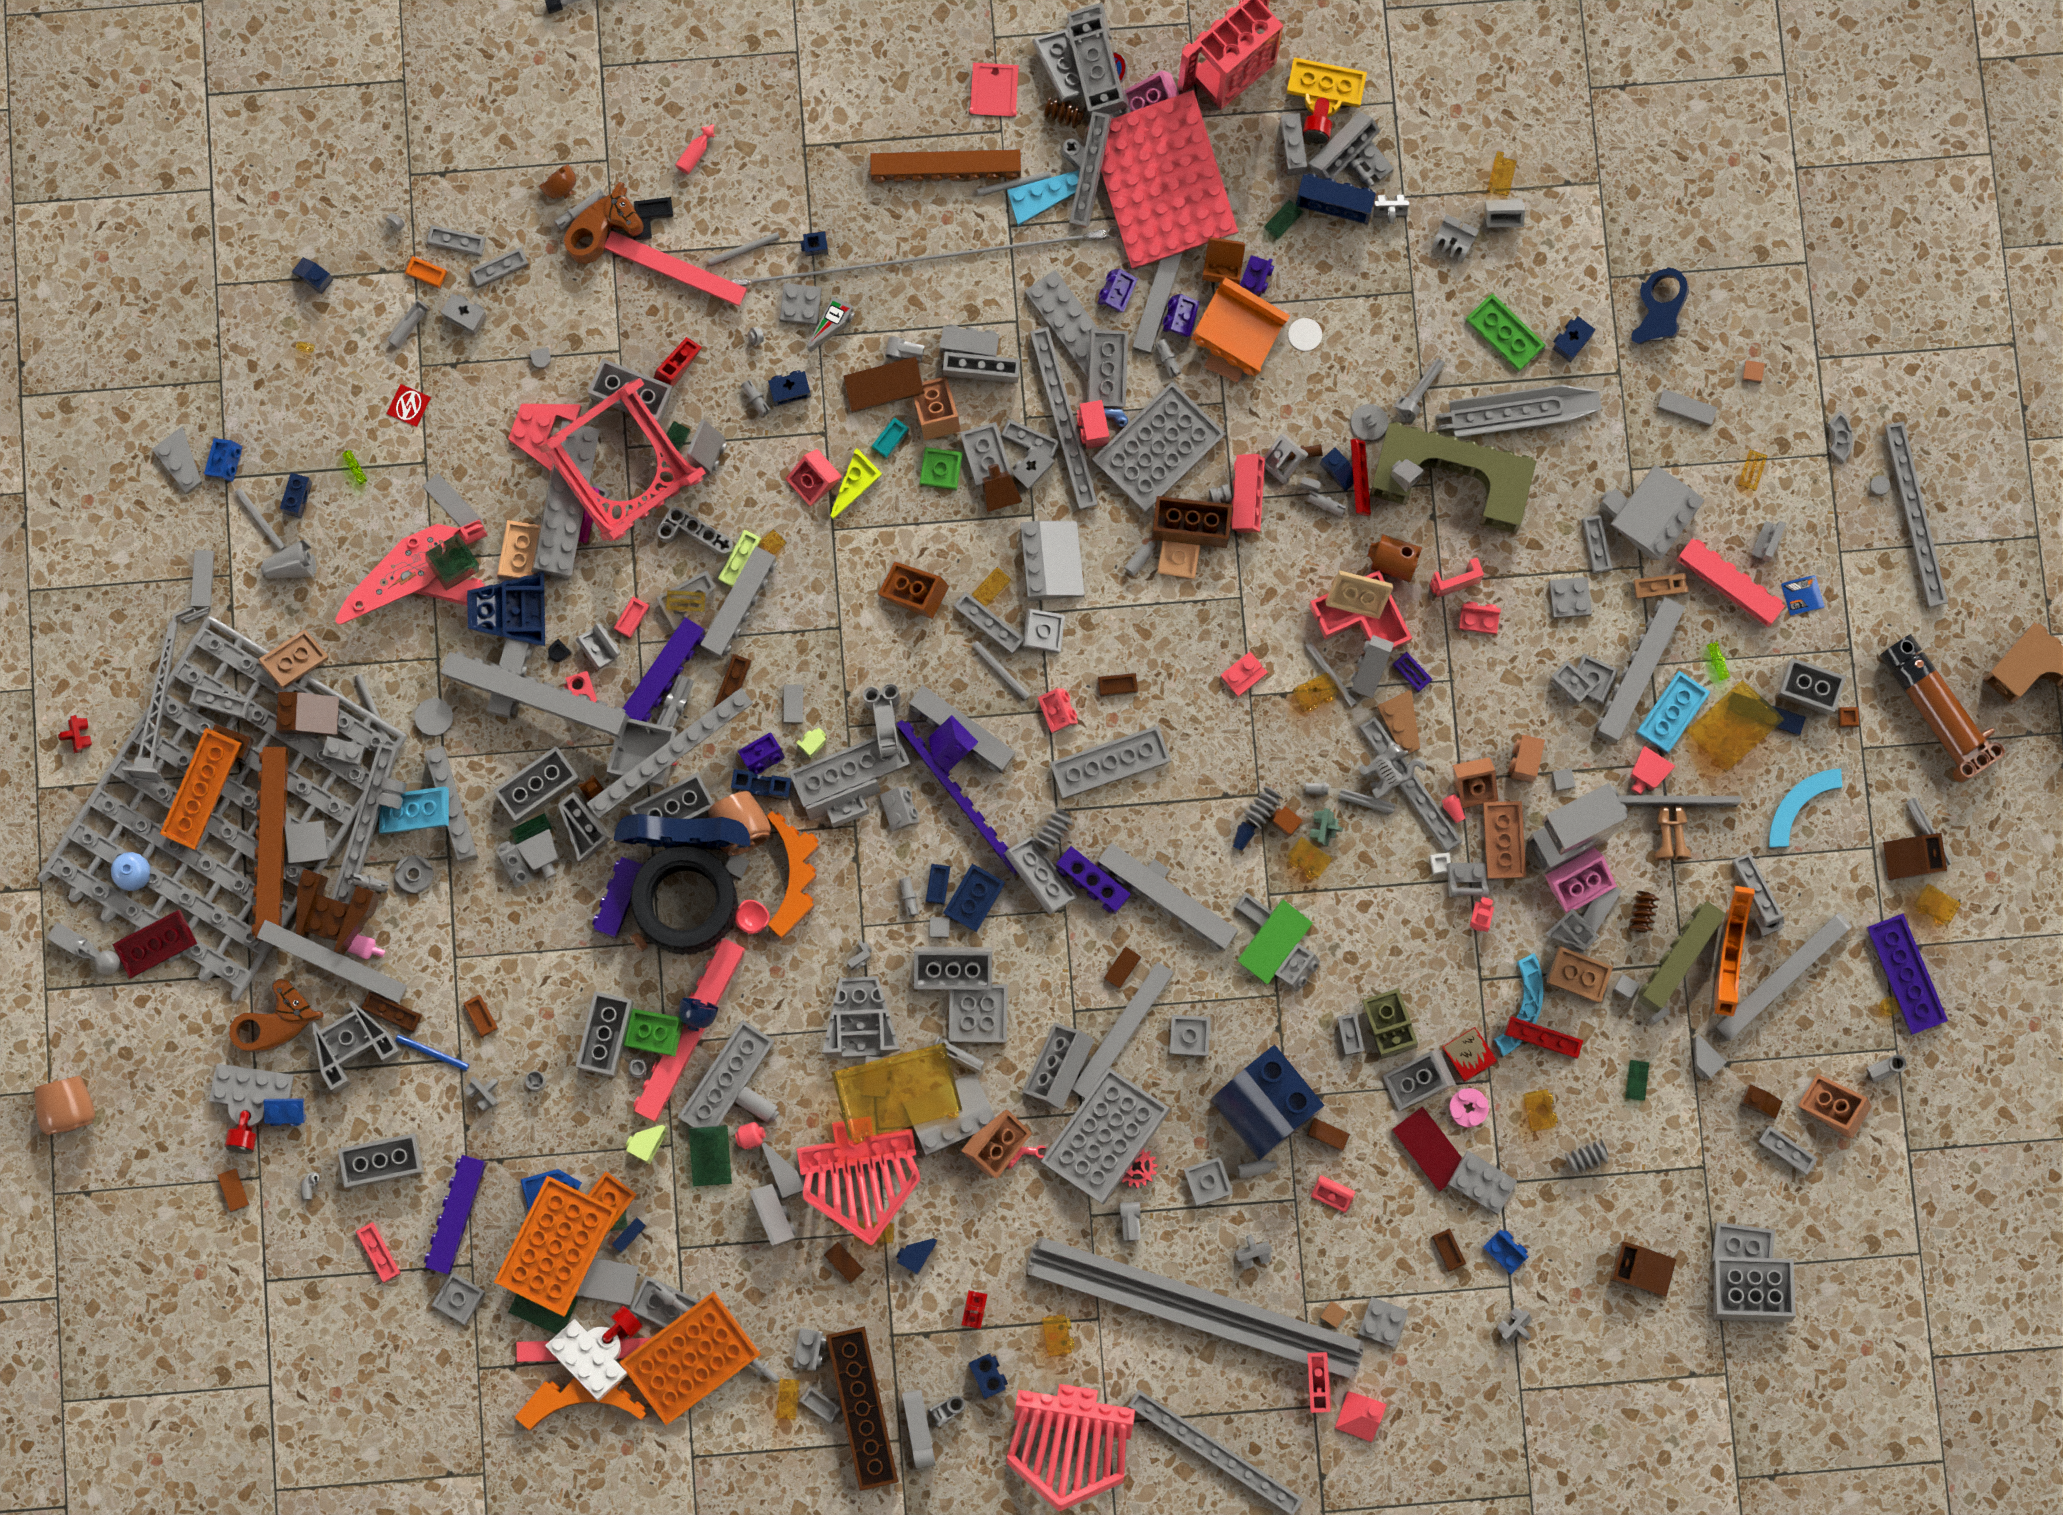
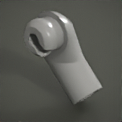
M309 1173L302 1180L303 1200L312 1199L311 1189L320 1180L318 1173Z

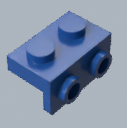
M304 1098L264 1099L265 1124L280 1126L282 1123H290L291 1126H299L305 1122Z

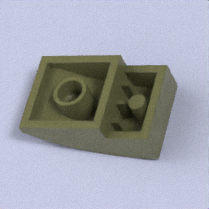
M1399 988L1362 1000L1381 1059L1418 1048V1041L1412 1028V1022Z

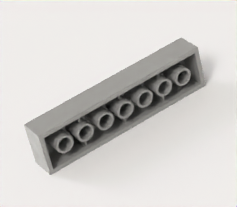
M562 421L559 431L570 423ZM581 426L568 435L567 439L560 444L589 484L600 429ZM553 463L531 572L538 573L544 571V575L569 580L572 575L584 507Z

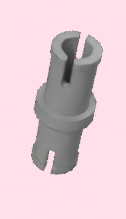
M1159 340V343L1156 342L1155 346L1162 357L1161 362L1165 364L1171 378L1180 375L1181 370L1175 360L1176 356L1171 352L1167 340Z
M751 379L743 382L741 388L749 397L748 401L750 404L755 406L761 417L769 414L771 409L763 400L762 393L757 391Z
M1311 491L1307 502L1321 507L1323 511L1328 510L1342 517L1346 508L1345 505L1331 500V497H1324Z
M353 872L349 876L350 879H353L348 880L350 885L386 893L388 890L385 887L389 886L387 881Z
M911 877L899 879L903 895L901 899L905 903L907 917H915V914L918 916L919 912L915 900L917 896L913 891Z

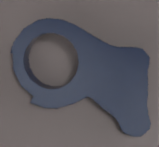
M1667 267L1666 269L1658 270L1649 277L1646 283L1642 282L1641 298L1649 312L1641 325L1631 335L1632 341L1639 345L1648 341L1673 339L1679 332L1680 327L1677 323V317L1688 297L1689 286L1686 278L1680 271ZM1674 278L1680 285L1678 295L1666 303L1656 301L1653 297L1655 285L1662 279Z

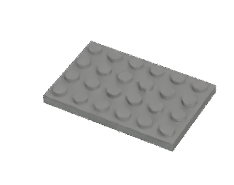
M1172 381L1092 458V461L1146 513L1156 503V497L1164 496L1226 436V433Z
M1108 1067L1043 1157L1041 1163L1104 1205L1171 1109Z

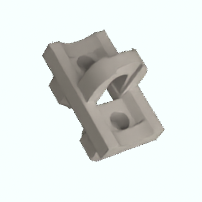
M1378 195L1374 204V217H1388L1389 224H1395V217L1408 216L1409 201L1405 200L1404 195L1394 196V201H1387V196Z
M474 1076L470 1079L471 1083L465 1088V1092L471 1098L479 1091L484 1095L477 1102L483 1111L492 1106L496 1107L499 1104L489 1093L498 1085L499 1081L496 1078L490 1080L485 1086Z
M1251 1234L1246 1236L1248 1247L1235 1251V1255L1244 1269L1254 1266L1252 1258L1259 1256L1261 1264L1271 1262L1270 1252H1273L1268 1241L1255 1245Z
M1515 1307L1509 1314L1515 1322L1510 1326L1505 1321H1502L1497 1326L1498 1331L1508 1345L1518 1334L1527 1341L1531 1338L1530 1333L1525 1329L1532 1320L1530 1313L1526 1310L1523 1312Z

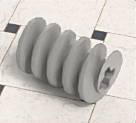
M1268 786L1263 788L1265 793H1259L1260 799L1255 798V804L1249 805L1250 810L1246 809L1244 811L1246 815L1244 818L1260 830L1259 822L1266 824L1264 816L1271 818L1269 810L1275 812L1276 809L1273 805L1281 806L1278 799L1283 800L1275 790Z
M1058 807L1055 808L1057 814L1051 813L1050 815L1053 820H1046L1048 826H1042L1044 832L1038 831L1037 835L1039 838H1034L1039 844L1051 850L1056 849L1053 843L1060 844L1057 837H1065L1062 830L1069 831L1066 825L1073 826L1070 820L1071 816Z
M1602 1139L1600 1140V1145L1596 1141L1593 1142V1148L1587 1144L1586 1151L1580 1147L1578 1153L1572 1150L1571 1156L1565 1153L1569 1168L1577 1175H1579V1168L1586 1172L1587 1165L1594 1169V1162L1599 1167L1601 1166L1602 1159L1606 1164L1608 1163V1153Z

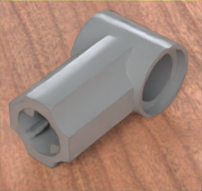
M891 336L888 339L885 356L894 360L908 359L916 356L918 362H921L925 346L905 342L902 338Z
M1897 1054L1867 1067L1866 1070L1871 1081L1875 1083L1903 1071L1906 1068L1907 1062L1902 1055ZM1893 1059H1898L1901 1062L1900 1069H1895L1892 1066Z
M1120 1203L1124 1241L1141 1240L1139 1219H1141L1140 1203Z

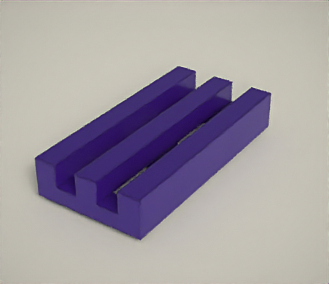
M1405 652L1392 664L1418 693L1433 680L1408 652ZM1405 658H1406V659L1417 669V671L1426 679L1425 681H1423V680L1412 670V668L1404 661ZM1399 663L1419 682L1420 686L1399 666Z

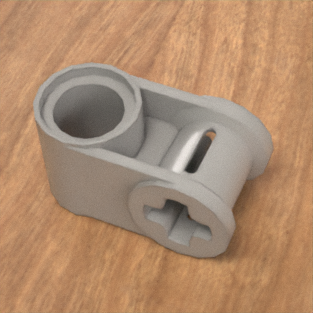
M1068 139L1063 144L1062 155L1080 171L1085 148L1077 140ZM1074 147V151L1071 150V151L1069 152V151L1067 150L1068 148Z
M952 1396L944 1402L931 1407L927 1412L931 1413L936 1422L935 1426L939 1427L965 1409L966 1403L962 1397ZM954 1399H959L962 1402V1407L959 1410H954L951 1407V1402Z

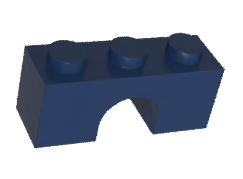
M734 769L731 790L733 792L749 791L752 795L789 801L792 780L791 778L772 775V777L760 776L751 771Z

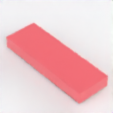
M374 1222L355 1231L383 1283L401 1274Z

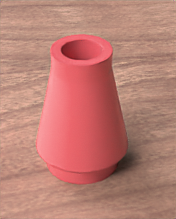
M1455 794L1441 800L1443 803L1442 807L1453 818L1455 823L1466 818L1460 799Z

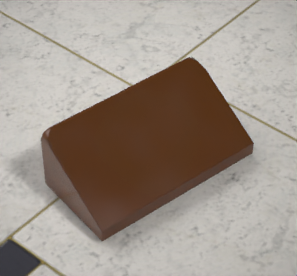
M1314 1118L1307 1136L1342 1152L1350 1134Z

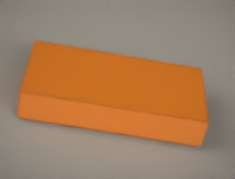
M412 256L405 274L440 289L447 270Z

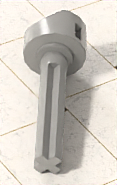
M1436 358L1413 392L1408 397L1400 396L1393 405V408L1397 409L1403 422L1411 424L1420 413L1421 409L1417 403L1445 364L1440 358Z

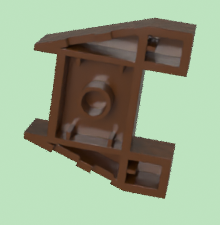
M304 869L297 887L296 934L308 939L309 933L336 941L334 952L344 955L357 934L363 930L365 923L374 915L381 895L356 886L350 904L325 897L323 893L328 877Z

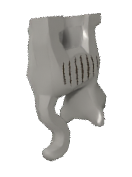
M1390 742L1385 753L1377 756L1368 766L1361 765L1358 768L1362 775L1370 776L1378 773L1381 780L1377 783L1372 782L1370 786L1373 788L1372 792L1376 799H1379L1389 794L1394 787L1411 780L1416 766L1425 771V762L1421 759L1411 760L1407 766V773L1402 775L1395 767L1393 761L1402 759L1408 754V751H1404L1395 742Z

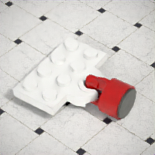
M622 1306L610 1317L615 1323L612 1328L601 1326L587 1332L573 1319L545 1345L598 1402L628 1375L615 1361L620 1356V1342L626 1336L631 1339L643 1328L641 1320L627 1306Z

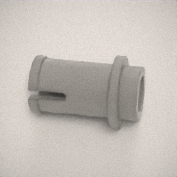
M1325 781L1323 783L1306 782L1305 794L1328 795L1329 783H1325Z

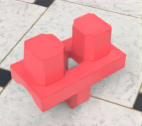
M1482 897L1480 902H1475L1470 927L1477 931L1488 932L1494 907H1492L1493 900Z

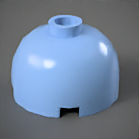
M134 852L123 853L113 861L111 877L114 883L121 889L137 891L143 888L149 881L150 865L140 854Z

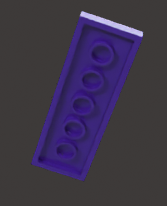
M1902 913L1868 926L1867 931L1910 1034L1913 1035L1947 1022V1016L1904 914Z

